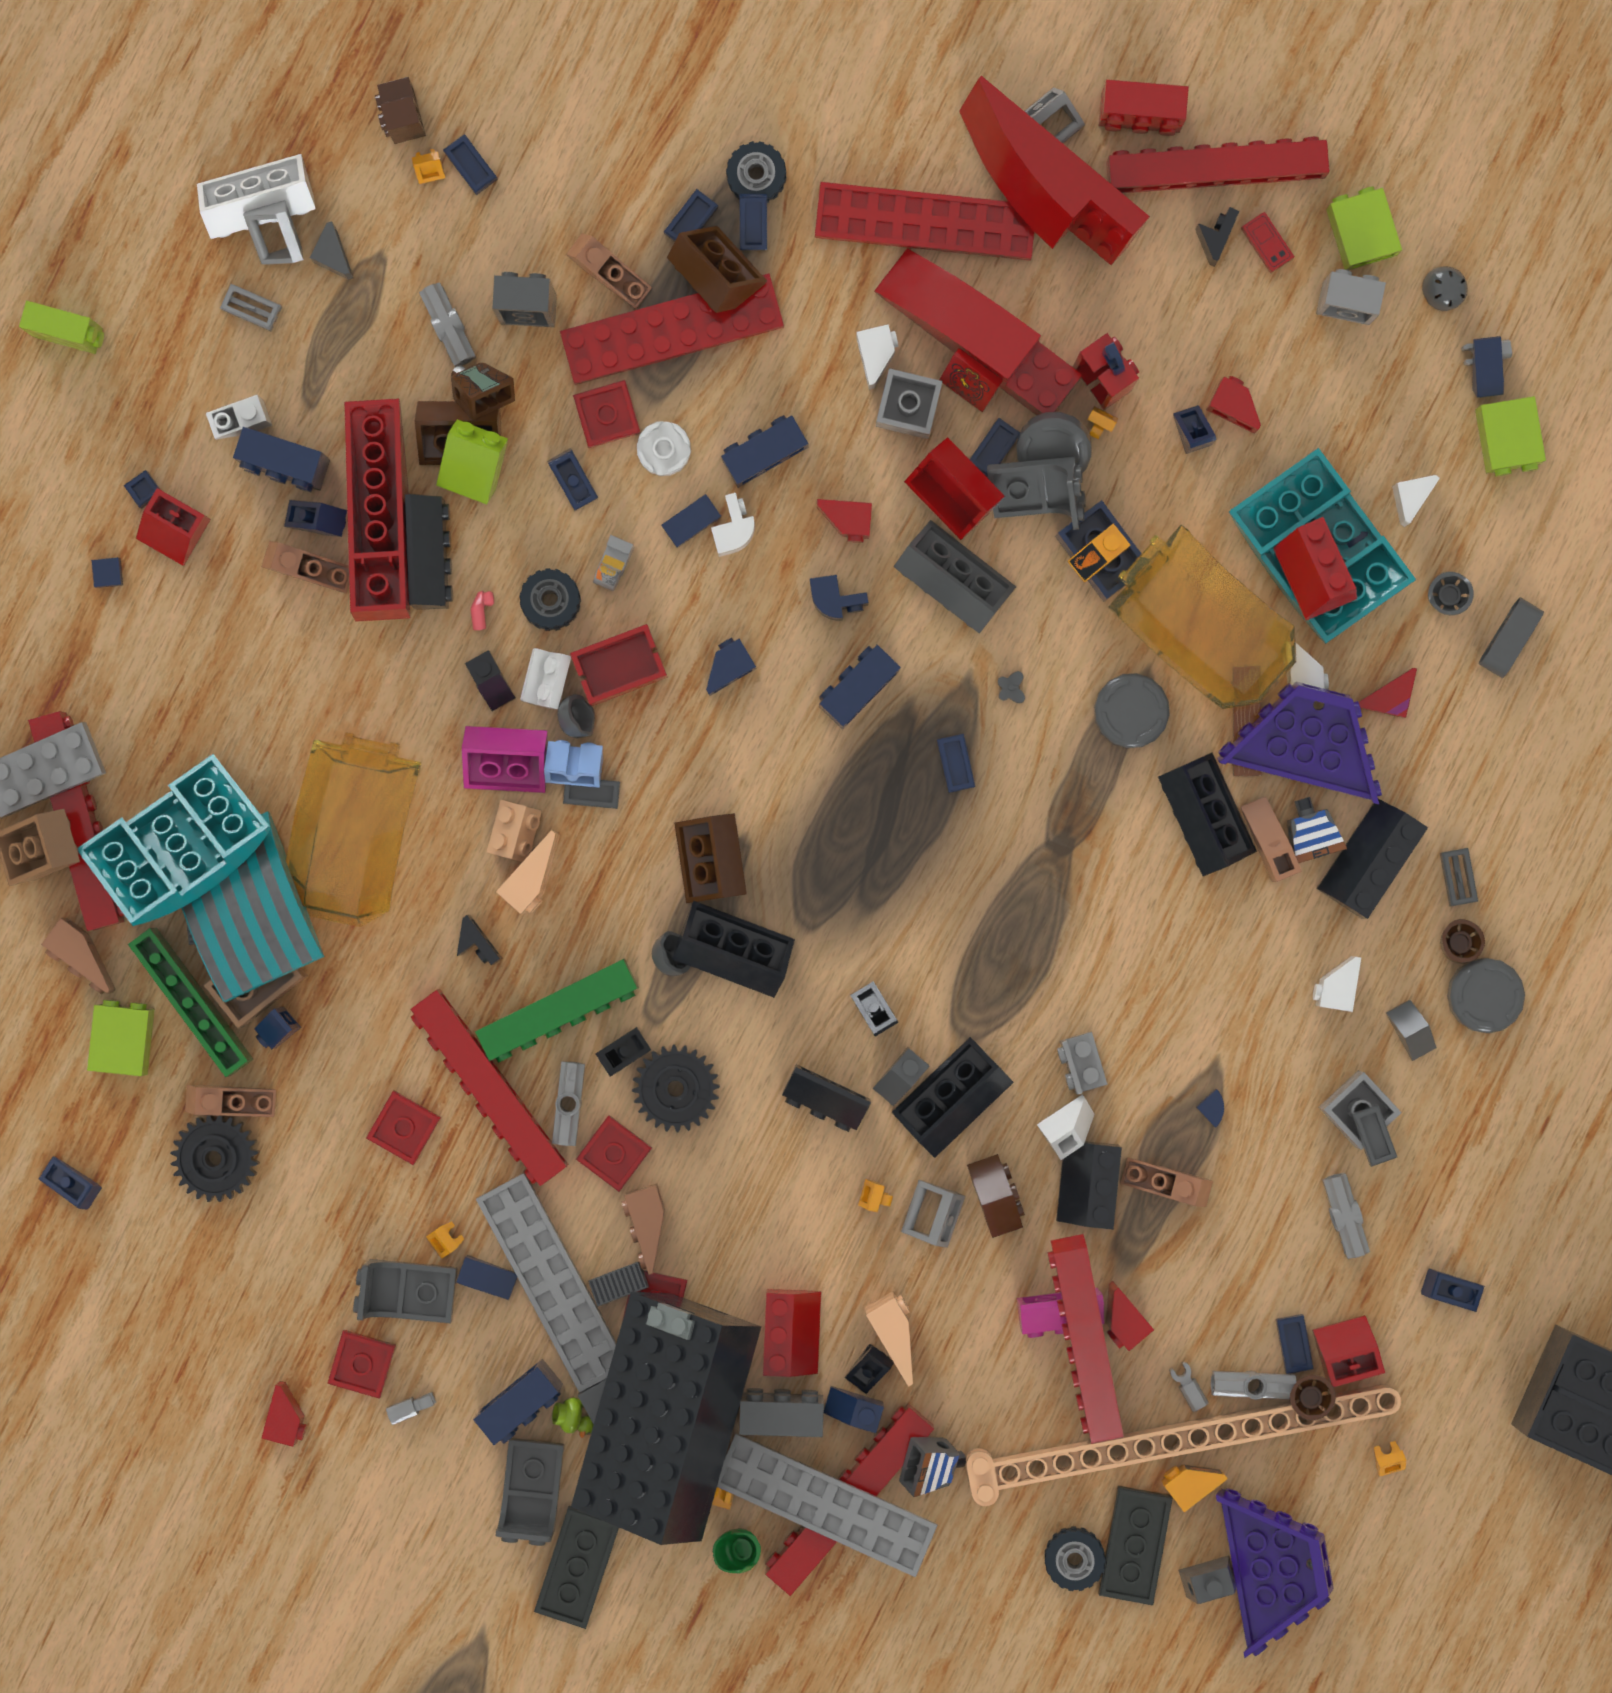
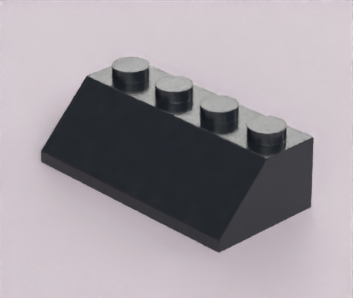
M405 494L409 605L416 610L449 609V602H453V587L448 585V575L452 574V560L447 558V547H451V533L446 531V520H450V506L445 504V500L439 496Z
M1209 753L1158 776L1162 789L1168 798L1173 814L1177 818L1202 876L1226 868L1257 852L1213 753Z
M1378 799L1379 804H1372L1346 843L1347 849L1340 852L1316 888L1361 919L1369 918L1428 829L1427 826L1406 812Z
M693 900L672 959L775 998L785 979L795 939Z
M969 1037L892 1113L912 1136L936 1158L1014 1082Z

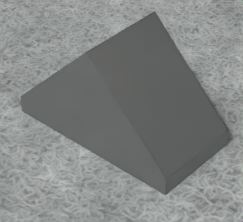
M332 221L328 222L310 259L314 264L348 280L353 279L354 277L337 228Z
M1411 1000L1386 1012L1412 1061L1437 1048L1429 1024Z

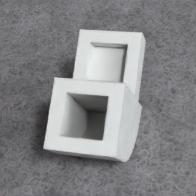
M736 493L725 495L732 522L711 527L719 557L742 550L750 543L754 535V517L742 518V515L747 514L743 498L737 499Z

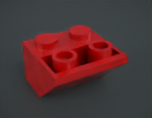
M157 488L143 511L136 539L184 566L211 519Z
M1365 1315L1312 1329L1325 1379L1333 1387L1385 1373L1377 1342Z

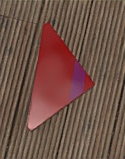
M1411 668L1359 701L1360 708L1406 718L1417 668Z

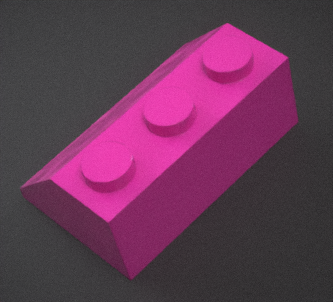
M465 726L462 743L464 788L545 793L544 767L548 732L546 730Z
M1095 1288L1101 1322L1104 1324L1103 1294L1098 1288ZM1061 1292L1016 1298L1022 1334H1027L1028 1338L1044 1336V1332L1053 1330L1055 1334H1063L1062 1324L1067 1323L1066 1317H1060L1057 1300L1062 1299Z

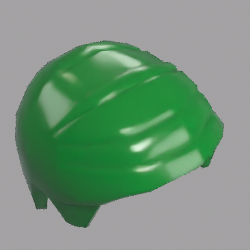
M742 1528L731 1529L715 1541L712 1551L714 1562L724 1572L739 1574L750 1571L760 1558L761 1546L752 1532Z

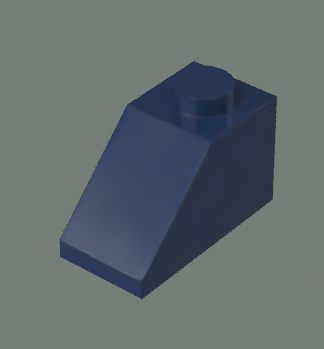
M289 500L284 527L326 536L342 537L346 525L347 510L319 502Z
M730 638L718 645L720 650L715 653L706 688L709 696L757 669L740 638L736 641Z
M283 1006L274 1008L254 1029L258 1033L256 1038L265 1048L269 1046L272 1050L279 1047L298 1031L301 1026Z
M831 1386L823 1413L850 1426L876 1433L884 1409V1403L877 1399Z

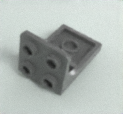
M1075 456L987 466L988 479L1005 496L993 509L994 518L1060 513L1072 518L1073 530H1078L1080 521L1085 520L1084 507H1086L1085 491H1081V483L1083 482L1081 466L1076 467Z
M369 1259L357 1271L356 1285L360 1286L359 1296H355L353 1313H357V1320L362 1321L370 1317H390L451 1324L457 1267Z
M516 1438L509 1440L501 1513L495 1536L501 1537V1541L516 1543L518 1539L529 1540V1544L543 1546L545 1542H551L556 1525L564 1444Z

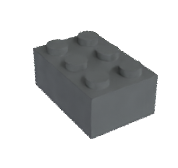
M502 272L501 276L494 275L492 309L501 325L555 328L557 294L551 280L546 278V275L532 273L529 274V277H518V273Z
M748 1388L747 1392H743L740 1402L739 1435L823 1437V1395H818L816 1390H802V1394H791V1390L775 1389L774 1393H763V1389Z

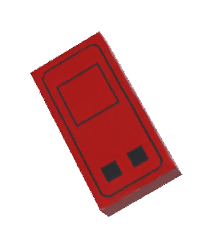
M1265 212L1241 227V230L1270 273L1295 257Z

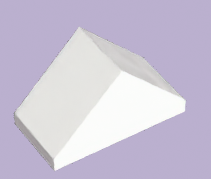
M1433 475L1408 480L1392 486L1398 517L1402 526L1405 527L1411 523L1440 479L1438 476Z

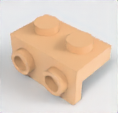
M500 800L487 853L523 862L532 852L536 830L540 824L541 810Z

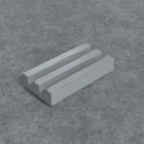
M230 284L220 309L271 332L274 321L276 322L278 312L281 311L282 306ZM233 293H238L270 307L272 311L269 313L232 297ZM229 302L268 318L267 323L228 306Z

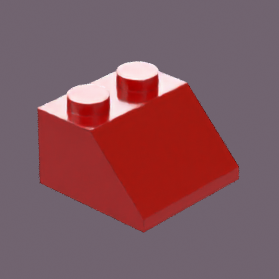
M1115 1282L1109 1283L1106 1324L1110 1329L1106 1333L1119 1349L1125 1346L1130 1351L1153 1332L1154 1329Z

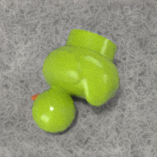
M568 1398L563 1403H555L552 1411V1423L560 1425L564 1432L574 1433L578 1429L580 1437L584 1438L585 1435L591 1434L594 1425L589 1416L582 1417V1407L584 1406L579 1399Z

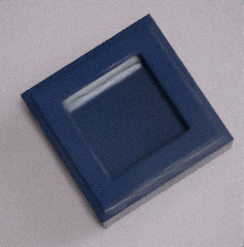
M147 470L124 485L141 509L148 504L157 488L160 489Z
M121 558L91 560L95 588L123 585Z

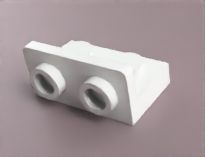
M534 648L520 700L541 707L558 709L571 656Z

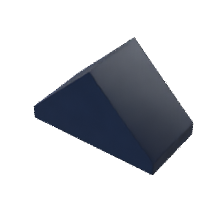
M1199 405L1173 413L1185 454L1212 446L1217 440Z

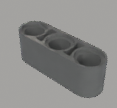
M1519 597L1497 630L1478 664L1497 676L1504 678L1541 620L1544 611Z

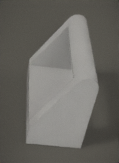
M1052 88L1025 110L1029 116L1041 124L1062 107L1072 119L1069 125L1054 136L1062 143L1085 126L1066 93L1057 88Z
M285 200L243 213L261 264H285L303 260V249ZM277 219L287 248L269 253L257 220Z
M918 1180L901 1232L932 1245L948 1248L965 1196ZM927 1189L943 1195L929 1235L913 1230Z

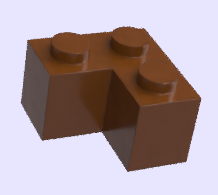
M409 77L377 85L379 94L375 95L379 111H382L381 114H378V118L386 138L391 137L394 144L426 136L413 85Z
M997 1154L968 1164L967 1167L992 1238L1023 1228L1020 1217L1025 1214L1021 1202L1018 1200L1020 1197L1015 1183L1009 1185L1008 1180L1012 1179L1007 1163L1001 1164Z

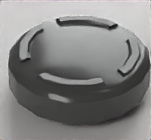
M1045 412L1031 418L1022 427L1016 446L1018 462L1075 456L1076 467L1081 466L1082 473L1087 469L1092 455L1091 436L1085 425L1074 416L1062 412Z
M1138 673L1122 674L1108 681L1099 691L1094 704L1095 723L1101 735L1112 744L1126 749L1141 748L1155 741L1165 730L1170 716L1169 701L1163 688L1152 678Z
M1481 958L1468 962L1457 969L1449 982L1447 998L1450 1011L1460 1024L1472 1031L1493 1033L1506 1029L1517 1020L1523 1010L1525 991L1523 982L1514 968L1500 960Z

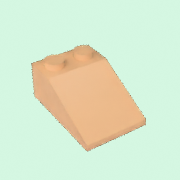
M551 830L496 891L520 914L533 913L543 902L540 897L545 892L560 834L556 831Z
M892 1291L865 1307V1313L909 1387L913 1384L909 1321L907 1317L910 1311L902 1295L896 1297Z

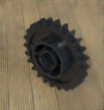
M673 1044L671 1051L668 1052L666 1047L662 1046L661 1055L652 1051L653 1060L644 1058L643 1061L646 1067H637L641 1077L633 1078V1081L639 1084V1087L632 1089V1092L639 1094L634 1103H642L643 1106L638 1112H648L645 1121L648 1122L651 1119H655V1128L663 1123L665 1124L666 1132H668L671 1126H674L676 1132L679 1133L681 1125H684L689 1131L691 1129V1122L700 1126L699 1117L709 1118L706 1109H715L711 1100L719 1099V1096L713 1093V1090L720 1088L719 1084L713 1083L718 1074L710 1073L711 1068L714 1066L713 1064H704L706 1055L700 1058L696 1057L697 1049L693 1050L692 1053H688L687 1045H684L682 1050L678 1051L676 1044ZM670 1082H681L684 1087L683 1093L679 1096L672 1095L668 1089Z
M207 1115L206 1122L202 1117L196 1118L197 1126L192 1122L187 1123L189 1131H179L182 1140H174L173 1142L178 1146V1150L171 1151L170 1153L177 1157L176 1161L170 1163L172 1166L178 1167V1171L173 1176H182L179 1186L188 1184L187 1194L196 1190V1199H200L204 1194L206 1195L207 1202H211L214 1196H216L218 1202H221L224 1199V1194L229 1199L234 1198V1190L241 1194L244 1192L242 1184L247 1186L252 1184L248 1176L257 1175V1172L252 1169V1166L260 1164L259 1161L253 1158L254 1155L260 1153V1150L252 1148L257 1140H249L248 1136L252 1131L243 1132V1122L235 1126L233 1116L225 1121L224 1116H218L215 1120L213 1115ZM211 1151H217L221 1155L219 1165L211 1163L209 1159Z

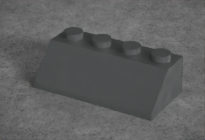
M931 520L908 545L893 566L903 576L914 582L925 593L932 596L979 634L1016 588L1014 584Z

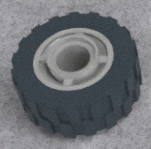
M752 141L749 144L739 146V149L732 153V157L727 163L726 175L731 191L739 200L740 194H767V203L778 197L777 195L779 192H782L783 186L786 183V166L778 150L776 151L770 144L766 145L764 142L754 143ZM754 167H760L763 169L764 175L762 178L754 180L749 176L750 170Z
M1076 1526L1068 1529L1063 1528L1059 1533L1056 1532L1047 1543L1044 1554L1046 1571L1051 1576V1580L1054 1583L1056 1582L1062 1589L1066 1588L1068 1591H1083L1087 1587H1092L1096 1581H1099L1100 1575L1105 1569V1553L1100 1540L1095 1537V1534L1088 1532L1082 1527L1081 1529L1076 1528ZM1071 1553H1079L1083 1557L1081 1563L1077 1565L1070 1564L1067 1558Z

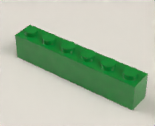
M149 928L128 944L225 1077L232 1076L253 1060L250 1053L157 928Z
M622 959L475 1031L489 1061L496 1058L499 1063L513 1056L511 1050L519 1046L524 1051L537 1044L536 1038L545 1034L548 1039L562 1032L560 1026L568 1022L573 1027L587 1020L585 1014L594 1010L597 1015L611 1008L609 1002L617 998L622 1003L636 996L634 990L639 987L626 960Z

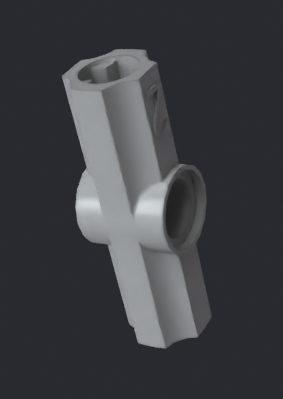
M439 282L425 287L419 294L432 318L430 320L439 340L443 341L452 363L456 367L471 362L476 358L475 353L464 333L465 328L455 308H452L443 286Z
M561 1061L552 1144L576 1146L585 1064ZM565 1096H570L575 1100L576 1107L574 1110L567 1111L562 1107V1099Z
M1346 1173L1334 1174L1322 1179L1331 1207L1329 1208L1330 1217L1335 1230L1339 1233L1346 1258L1364 1256L1370 1250L1362 1227L1363 1217L1357 1201L1353 1198Z
M1212 1371L1211 1394L1213 1396L1250 1397L1255 1400L1261 1398L1290 1399L1291 1390L1296 1383V1376L1291 1374L1257 1373L1255 1371ZM1252 1379L1259 1380V1387L1255 1391L1248 1390V1383Z

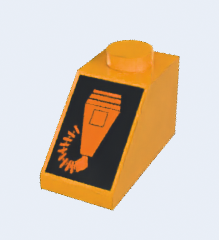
M1113 523L1067 562L1085 583L1127 550L1130 543Z
M1182 1464L1180 1467L1173 1466L1163 1475L1165 1478L1161 1482L1183 1512H1186L1228 1478L1221 1469Z

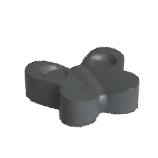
M1017 671L1008 678L1000 677L997 683L1001 687L999 693L1000 700L1010 699L1015 703L1024 702L1025 695L1019 687L1023 680L1021 672Z

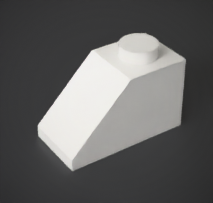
M889 325L856 332V339L869 390L875 388L894 357V348L898 347L895 331L890 332Z
M1295 641L1287 642L1285 644L1287 684L1293 685L1295 682H1300L1328 690V674H1324L1323 666Z
M1349 957L1320 978L1319 984H1315L1313 990V1000H1316V1006L1353 1012L1361 963L1360 957Z

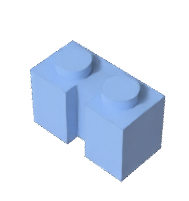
M565 740L548 741L544 767L545 783L600 788L603 746L587 742L581 744L580 747H573Z

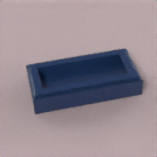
M465 134L443 149V152L476 195L498 180L497 176Z
M696 189L665 229L664 234L675 242L681 232L702 229L718 209V205Z
M740 194V250H767V194Z
M998 418L970 460L988 478L987 466L1002 462L1018 439L1020 432Z
M705 494L661 526L676 548H678L720 519L721 515Z
M964 734L937 739L948 793L975 787Z
M1299 1314L1277 1318L1276 1325L1285 1373L1291 1374L1314 1369L1304 1315Z

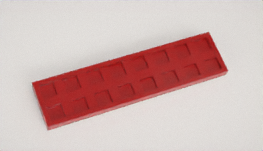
M820 182L815 238L1029 261L1032 259L1034 231L1017 213L1009 201Z
M770 273L763 275L767 280L765 285L732 310L716 313L708 306V303L702 296L696 293L560 331L574 384L578 385L784 328Z

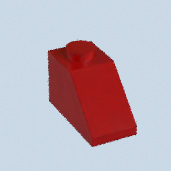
M1223 377L1206 410L1255 434L1259 430L1261 423L1249 388L1243 386L1244 382L1236 377Z
M817 499V509L842 537H847L848 542L863 543L864 539H869L872 503Z
M279 1381L275 1385L261 1439L294 1447L298 1440H303L307 1425L303 1424L305 1415L286 1382Z

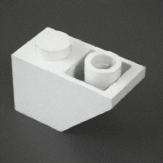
M258 395L206 413L216 440L240 436L243 427L258 431L272 426L264 401Z
M1082 1094L1037 1124L1060 1160L1084 1145L1094 1112Z

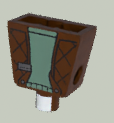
M478 363L467 369L459 365L451 373L453 398L473 421L515 401L514 379L486 363Z

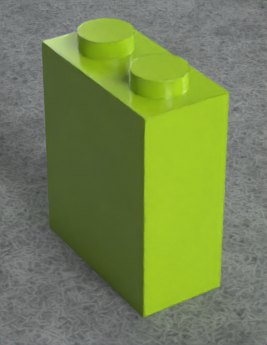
M1374 186L1367 187L1358 191L1359 195L1350 198L1348 194L1338 196L1332 199L1333 203L1326 209L1345 270L1349 271L1392 258L1402 251L1383 188L1375 190Z
M26 300L19 327L32 337L96 354L97 348H101L104 341L103 328L91 318Z
M1535 396L1480 405L1475 409L1486 474L1494 472L1495 477L1511 474V469L1521 468L1522 472L1539 469L1538 465L1546 461Z
M457 419L447 435L436 486L487 505L496 491L508 438Z
M103 1000V1004L94 1005L87 1071L133 1076L148 1075L155 1010L147 1009V1004L131 1002L130 1007L119 1006L120 1001Z

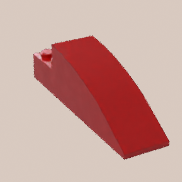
M982 75L978 78L959 112L982 163L998 188L1031 229L1052 249L1070 231L1102 259L1112 265L1129 247L1150 216Z
M908 248L874 291L955 353L958 348L962 349L1003 380L1000 388L1036 416L1045 412H1056L1082 377L1080 372L1039 342L1041 335L964 281Z
M400 399L344 402L350 613L355 622L409 619L411 615L408 588L405 494H409Z

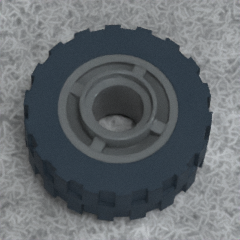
M546 568L543 571L538 570L534 575H530L526 583L522 585V591L519 596L520 606L527 620L535 625V627L545 629V631L561 630L560 628L564 626L567 627L572 620H575L576 614L580 610L581 597L575 581L567 573L564 574L561 570H551L550 568ZM547 594H555L558 600L553 606H546L543 604V598Z

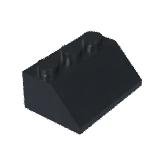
M797 1064L782 1093V1096L787 1097L786 1103L799 1109L801 1105H804L811 1109V1115L821 1120H825L827 1116L836 1121L834 1124L836 1127L847 1132L851 1128L854 1130L858 1129L871 1104L869 1098Z
M1085 1141L1082 1147L1062 1159L1056 1221L1084 1227L1114 1230L1122 1151L1120 1145Z

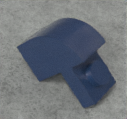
M837 575L810 578L814 606L820 614L828 619L842 621L843 609H847V613L864 611L863 606H868L869 604L867 592L840 596Z

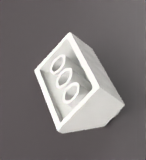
M301 154L197 184L199 210L210 239L224 238L234 232L248 230L243 213L285 200L290 216L296 214L304 215L310 210L316 209L314 195ZM277 219L257 220L258 225L278 222Z

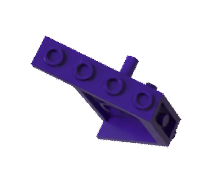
M1295 682L1293 685L1289 683L1278 693L1280 698L1274 704L1268 703L1259 711L1258 715L1260 717L1253 724L1248 722L1238 732L1240 737L1233 743L1227 742L1218 752L1220 756L1217 759L1221 764L1231 763L1370 799L1376 804H1379L1378 796H1382L1378 780L1373 781L1371 770H1375L1372 754H1366L1364 744L1369 743L1365 727L1360 728L1358 718L1362 717L1359 702H1353V699L1347 694L1300 682ZM1315 701L1324 703V706L1321 709H1315L1313 703Z
M1221 1488L1216 1494V1500L1222 1503L1247 1645L1243 1652L1244 1658H1246L1251 1653L1257 1656L1268 1647L1266 1642L1274 1638L1277 1641L1289 1631L1286 1627L1293 1622L1296 1625L1301 1624L1310 1616L1308 1611L1316 1607L1319 1610L1331 1600L1328 1596L1333 1591L1334 1586L1325 1536L1318 1531L1316 1526L1309 1523L1301 1524L1292 1520V1516L1285 1512H1274L1267 1509V1506L1258 1500L1249 1501L1241 1497V1494L1236 1490ZM1308 1559H1311L1313 1568L1308 1566Z

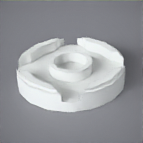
M660 421L647 426L640 434L637 443V456L642 466L650 473L658 476H671L681 471L688 463L691 454L690 440L686 432L677 424Z

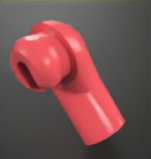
M491 591L478 592L472 603L471 618L473 630L486 629L485 606H492L494 604V595Z

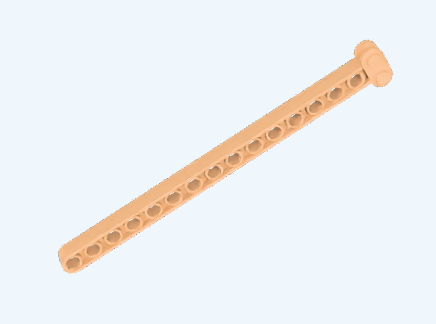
M1380 1384L1335 1393V1404L1338 1406L1337 1413L1334 1416H1324L1318 1420L1299 1421V1415L1294 1411L1291 1403L1286 1402L1125 1433L1122 1438L1091 1444V1440L994 1459H992L987 1450L975 1448L967 1454L965 1465L974 1501L981 1506H990L997 1501L999 1490L1392 1415L1399 1410L1401 1397L1391 1386ZM1385 1393H1390L1392 1396L1391 1402L1387 1406H1380V1397ZM1358 1398H1363L1365 1401L1364 1408L1360 1411H1353V1402ZM1276 1414H1283L1284 1423L1278 1427L1272 1426V1418ZM1250 1419H1256L1258 1422L1257 1428L1252 1432L1245 1431V1423ZM1223 1424L1231 1426L1230 1434L1226 1437L1218 1436V1429ZM1194 1430H1203L1204 1437L1201 1441H1191V1434ZM1170 1434L1176 1435L1177 1443L1173 1447L1164 1446L1166 1436ZM1141 1440L1150 1441V1448L1146 1452L1137 1451V1444ZM1115 1445H1121L1124 1448L1123 1454L1117 1458L1110 1456V1449ZM1088 1450L1097 1452L1096 1459L1091 1463L1083 1461V1455ZM1066 1455L1070 1458V1463L1067 1467L1060 1468L1056 1466V1460L1059 1456ZM1039 1460L1043 1463V1468L1040 1472L1032 1473L1029 1471V1465L1032 1461ZM1014 1466L1016 1474L1011 1478H1005L1002 1476L1003 1468Z

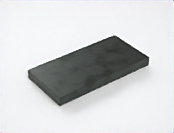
M1118 1486L1105 1554V1569L1101 1576L1098 1592L1099 1596L1147 1605L1154 1604L1173 1499L1171 1495Z
M568 1506L534 1610L535 1613L586 1629L619 1527Z

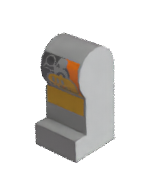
M610 535L593 583L614 591L627 567L635 548L634 545Z

